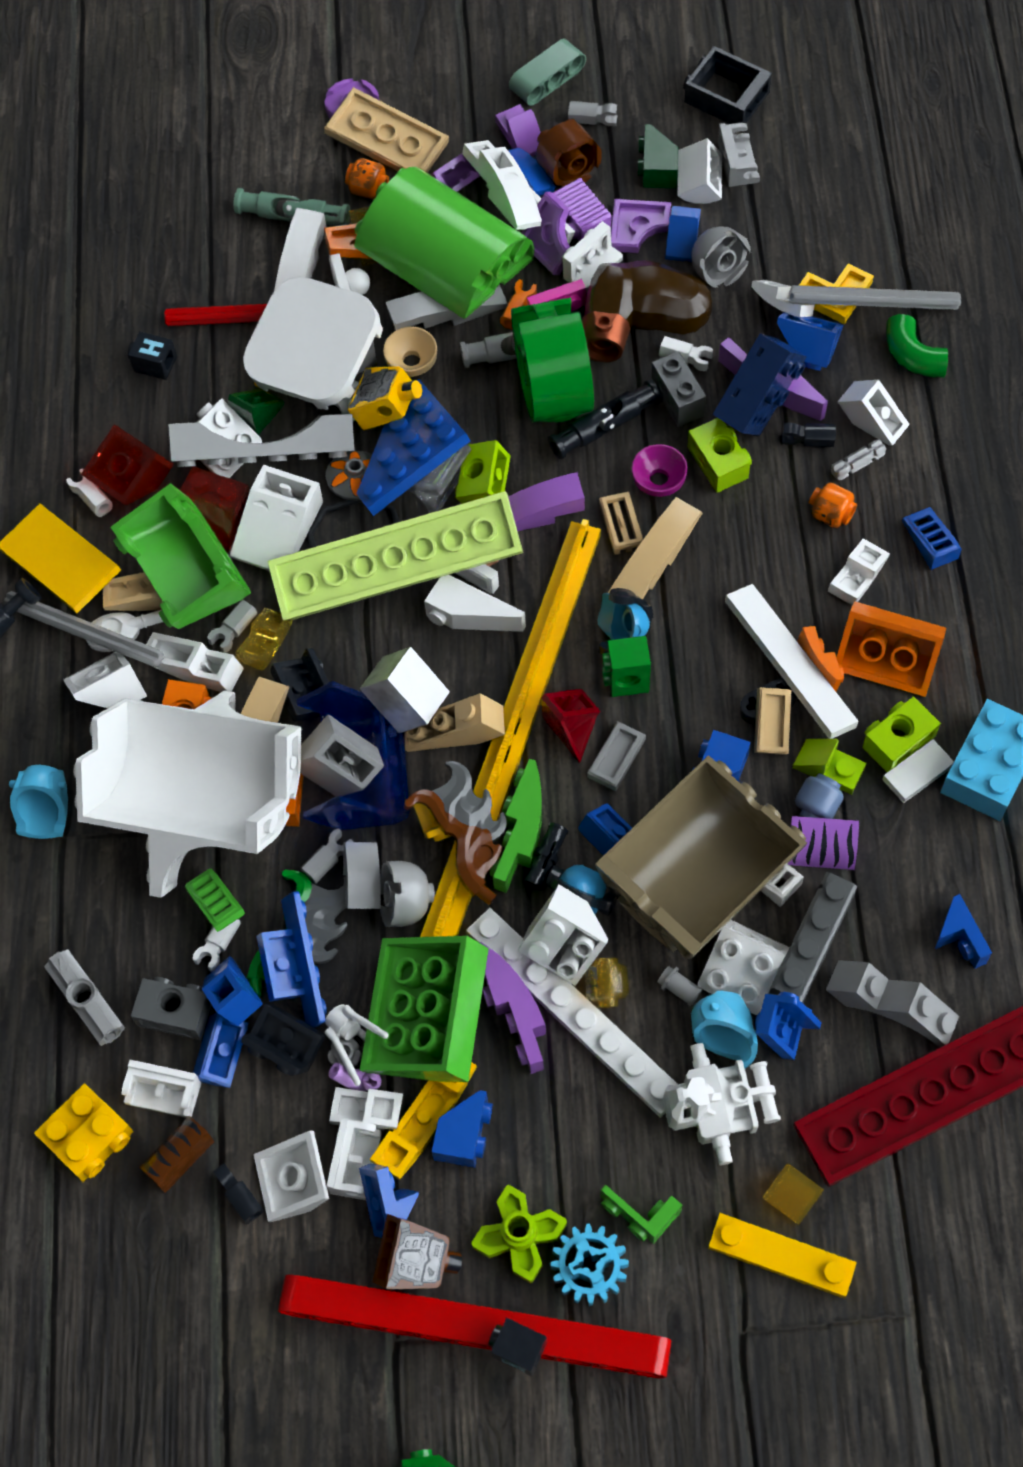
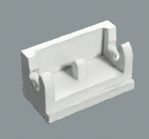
M129 1060L121 1095H125V1105L187 1118L188 1116L192 1117L201 1081L195 1073Z
M341 1118L326 1186L330 1194L366 1200L359 1168L370 1163L373 1164L370 1162V1158L380 1145L382 1131L376 1129V1125Z

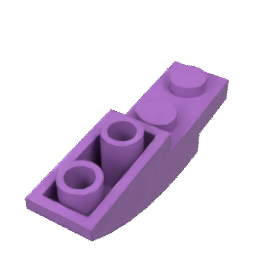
M489 948L484 976L487 986L482 989L487 1007L494 1005L497 1016L510 1012L505 1014L510 1033L517 1032L521 1044L515 1047L521 1065L528 1064L531 1074L544 1070L543 1059L536 1037L546 1034V1026L539 1007L520 976L501 956Z

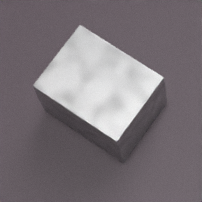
M412 647L382 657L360 687V690L398 733L427 725L450 692Z

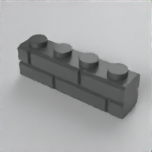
M825 873L820 887L793 939L792 946H790L770 987L769 994L779 995V992H790L797 995L799 1000L804 1003L854 898L857 885L832 873Z

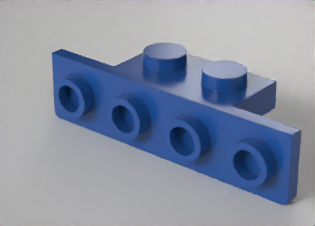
M295 891L281 899L287 929L262 932L256 937L269 1002L300 997L305 1022L316 1028L325 1023L327 1008L324 999L320 995L318 985L320 973L318 967L314 965L312 956L313 939L307 931L305 922L307 915L306 905L301 900L299 891Z

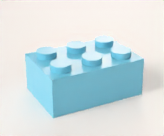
M987 699L958 753L940 793L1001 821L1023 778V715Z

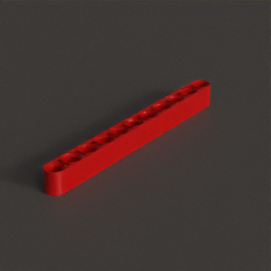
M291 1274L285 1275L277 1311L292 1317L492 1350L493 1348L488 1345L495 1326L497 1324L503 1326L506 1318H509L547 1336L548 1343L540 1359L660 1379L667 1378L672 1342L671 1339L657 1335Z

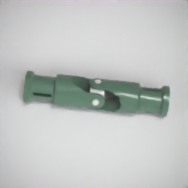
M237 188L234 196L233 205L236 214L249 212L256 213L261 218L292 222L296 208L324 213L327 225H348L350 220L349 204L337 206L317 199L300 201V199L291 195L264 191L256 194L245 192L243 188ZM288 199L283 204L285 217L279 216L276 212L277 203L280 200Z

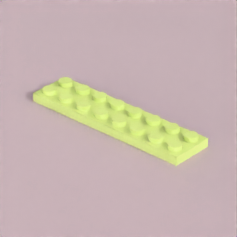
M504 491L269 560L268 565L282 619L287 622L522 554L523 549L508 494Z

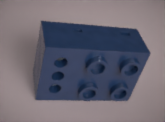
M760 333L713 415L741 433L760 436L777 406H782L788 398L789 390L787 389L793 379L797 380L804 371L805 364L803 362L807 356L777 338Z

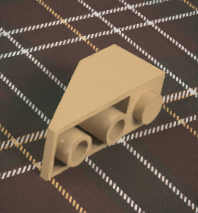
M479 693L441 707L427 725L404 732L405 751L411 752L474 745L505 735L503 705Z

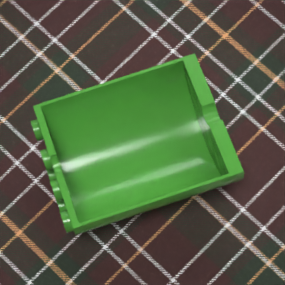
M418 167L401 168L388 183L383 182L378 187L376 198L373 200L364 218L355 227V234L357 236L354 247L464 320L494 294L500 283L505 285L533 261L534 244L532 240Z

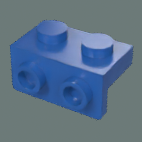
M793 993L765 994L761 1012L756 1016L755 1033L782 1059L795 1060L802 1028L820 1030L822 1022Z

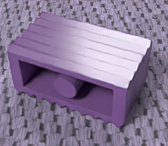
M578 178L552 192L570 209L566 223L575 231L572 240L577 238L578 241H581L588 230L594 229L602 221L611 227V213L595 197V194L592 193L582 178Z

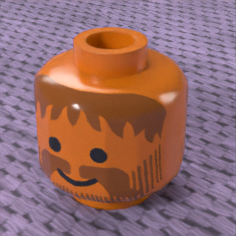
M359 158L355 163H351L345 176V183L349 186L352 194L372 200L376 198L378 187L383 182H389V176L386 175L382 164Z
M827 483L822 489L817 487L809 500V504L813 505L812 516L833 528H838L842 524L847 525L857 508V503L854 502V494L835 483Z

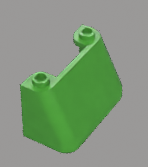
M171 483L111 526L116 535L113 541L117 548L124 555L129 553L136 558L161 598L162 603H160V607L162 610L159 612V616L169 628L173 626L181 629L233 605L251 594L248 585L198 507L188 496Z

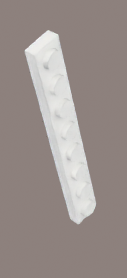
M491 908L483 913L466 930L467 935L477 942L484 943L501 956L520 976L533 998L661 1118L665 1114L662 1100L665 1089L668 1085L674 1086L678 1084L570 982L518 952L523 938Z

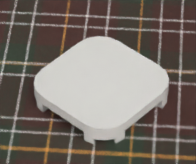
M297 277L287 280L278 286L272 294L252 334L243 357L244 368L257 386L266 392L268 389L313 403L317 409L328 410V406L337 404L345 397L349 400L355 392L352 387L353 381L374 337L381 338L383 327L380 323L379 313L370 300L359 293L310 278Z

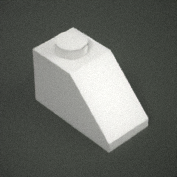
M879 380L854 381L838 401V404L853 425L887 445H894L909 426V423Z

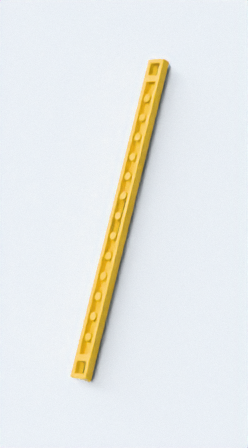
M583 519L581 524L571 521L503 708L505 735L492 739L473 790L474 795L478 798H483L484 789L489 791L492 799L490 812L493 821H498L499 815L502 813L539 710L541 697L545 693L601 536V529L589 526V520ZM584 537H586L584 546L581 547ZM520 722V724H519V726H518V729H517V732H516V735H515V734H514L515 728H516V726H517V723ZM508 750H510L506 762H504L506 753ZM456 840L420 937L458 936L472 895L464 887L457 873Z

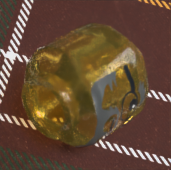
M618 958L595 959L584 973L586 998L590 1001L598 1002V1008L618 1007V1000L625 999L629 995L627 967L619 963Z

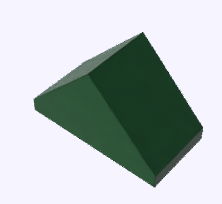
M261 388L229 394L228 397L229 406L258 436L284 405L283 400Z

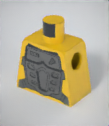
M399 366L368 367L364 370L347 411L352 414V417L363 430L390 423L405 416L411 400L422 396V386L417 380L412 381L403 368Z

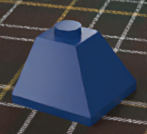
M785 312L777 320V325L789 346L807 356L804 361L805 367L821 370V367L826 368L830 364L843 329V324L814 316L796 317Z

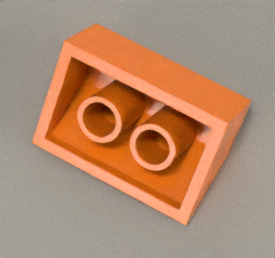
M854 601L836 658L838 664L843 666L845 674L926 697L947 628Z

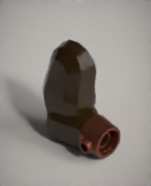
M643 260L628 263H603L599 265L591 278L585 299V316L582 318L589 359L609 363L621 358L630 327L639 330H661L682 335L696 332L708 322L712 313L710 290L701 279L658 262Z

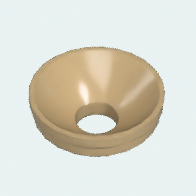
M419 327L398 329L390 334L385 341L383 349L385 361L388 367L399 366L403 368L409 377L419 376L431 369L437 359L436 341L428 331ZM410 355L420 358V362L414 366H408L403 361Z

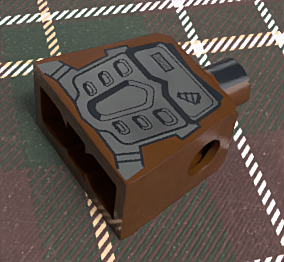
M387 1214L372 1282L386 1289L439 1288L443 1272L457 1274L460 1271L462 1255L460 1252L448 1250L450 1243L448 1236L392 1214Z

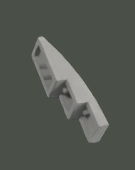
M500 284L494 294L465 320L423 292L385 302L395 331L423 323L426 329L449 320L455 326L502 310L508 304Z

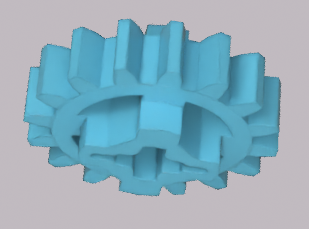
M586 1224L585 1233H580L576 1227H573V1237L571 1239L564 1235L560 1237L564 1247L553 1248V1254L559 1260L551 1262V1269L560 1271V1273L553 1277L554 1283L564 1282L565 1285L561 1290L562 1294L565 1296L571 1291L574 1292V1302L577 1304L582 1296L587 1297L589 1306H593L594 1297L599 1296L605 1303L607 1302V1291L610 1290L616 1295L619 1293L616 1281L626 1282L627 1275L620 1271V1269H625L629 1266V1260L620 1259V1256L626 1252L625 1246L615 1247L617 1235L613 1234L609 1238L605 1237V1227L603 1226L599 1228L597 1233L592 1232L590 1224ZM588 1242L599 1243L605 1248L599 1250L589 1246ZM575 1248L577 1254L575 1260L565 1267L569 1252ZM589 1257L591 1262L598 1261L595 1271L590 1272L587 1267L582 1268L585 1258ZM614 1262L612 1275L605 1282L603 1277L604 1269ZM580 1279L590 1283L592 1288L581 1287L574 1282Z

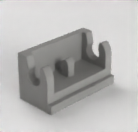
M745 123L719 124L718 145L722 153V162L729 187L760 182L749 133L735 134L738 131L748 130Z

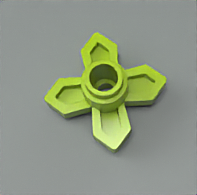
M507 1185L497 1200V1206L503 1220L502 1223L481 1226L472 1241V1247L487 1258L510 1251L513 1274L528 1283H533L543 1267L536 1244L557 1242L567 1226V1220L551 1209L531 1216L528 1213L526 1194L511 1185ZM516 1230H524L526 1232V1235L523 1237L513 1236Z

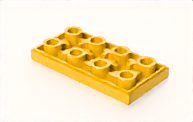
M42 504L33 509L0 541V551L76 613L121 571L115 562Z

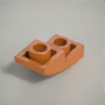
M815 626L803 627L797 642L837 692L840 683L844 680L843 666L838 664L835 652L824 653V643L822 638H818Z

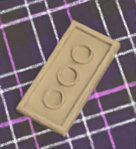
M354 87L324 127L326 135L396 171H399L401 168L418 167L428 173L449 143L448 135Z

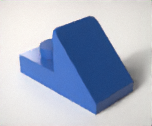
M672 206L669 217L665 259L692 262L691 252L698 236L700 208Z
M958 894L953 897L935 949L959 939L958 947L963 958L966 961L970 960L975 969L987 964L992 951L964 900Z
M370 1163L360 1167L359 1171L374 1236L382 1238L387 1214L407 1220L419 1193L418 1191L408 1189L394 1191L395 1181L388 1166Z

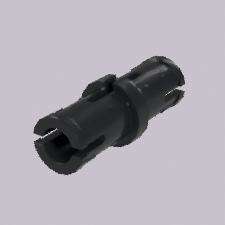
M549 823L540 847H536L533 852L535 858L526 877L523 879L524 884L536 890L543 889L552 866H555L559 860L557 854L566 835H568L569 831L565 827L557 823Z

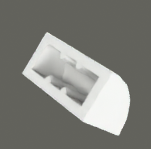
M708 138L678 150L677 196L695 204H707L722 199V153Z

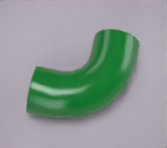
M897 314L890 317L886 322V338L889 352L898 364L914 374L945 378L948 365V348L930 347L920 343L916 336V320L912 316Z

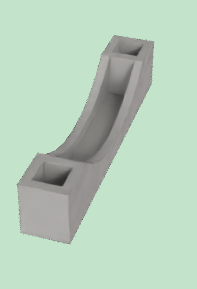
M352 414L319 415L308 426L295 434L277 441L264 443H244L227 439L212 432L199 422L167 424L170 461H177V467L196 466L195 460L205 459L208 460V465L226 464V458H238V463L257 462L256 456H268L269 461H287V455L299 454V460L317 459V453L329 452V458L347 457V451H354Z

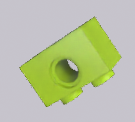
M716 418L689 431L687 447L716 493L749 478L750 465L752 464L750 454L745 448L741 449L737 442L735 431L730 425L727 426L724 421ZM723 452L725 453V455H719L717 453Z
M497 440L465 445L463 458L460 461L459 480L455 488L456 498L462 504L505 491L511 456Z
M914 696L906 703L898 702L889 711V716L882 722L876 720L864 733L866 736L862 748L886 772H889L925 746L938 733L941 723ZM901 730L906 736H896L892 731Z

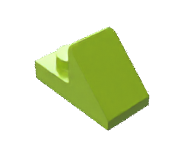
M806 739L792 768L814 777L818 773L823 774L841 785L840 790L852 795L866 767V763L837 750L838 739Z

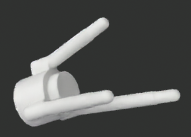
M341 1004L333 1008L327 1015L325 1024L329 1028L324 1034L332 1041L353 1083L359 1086L361 1081L339 1038L350 1040L358 1035L365 1041L366 1032L361 1029L360 1025L383 1039H387L389 1035L380 1027L356 1013L349 1005Z

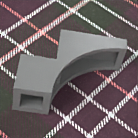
M838 960L826 988V991L844 1006L862 1009L897 1021L925 1036L937 1046L949 1044L959 1016L921 982L889 980L869 962Z

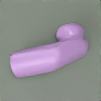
M335 1063L329 1070V1078L348 1089L368 1091V1089L377 1090L381 1086L382 1079L379 1074L365 1073L360 1071V1069H355L361 1081V1084L356 1086L345 1066Z

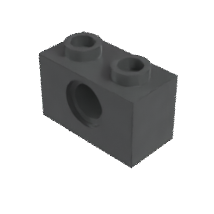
M678 351L653 361L651 380L657 385L662 395V402L677 427L704 417L706 395L680 352Z
M154 977V980L143 978L131 1013V1018L138 1027L202 1040L212 1007L202 987L194 984H186V987L173 985L174 982L163 977ZM181 1001L177 1010L173 1012L165 1011L170 1002Z

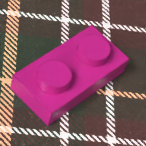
M582 279L527 297V305L571 297V311H575L585 306L586 287Z

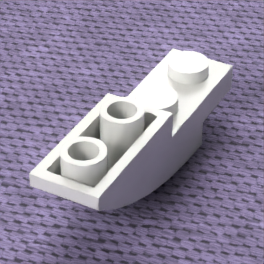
M489 140L464 144L462 154L490 186L489 199L516 230L541 226L542 220L533 193L520 167L505 147L495 148Z

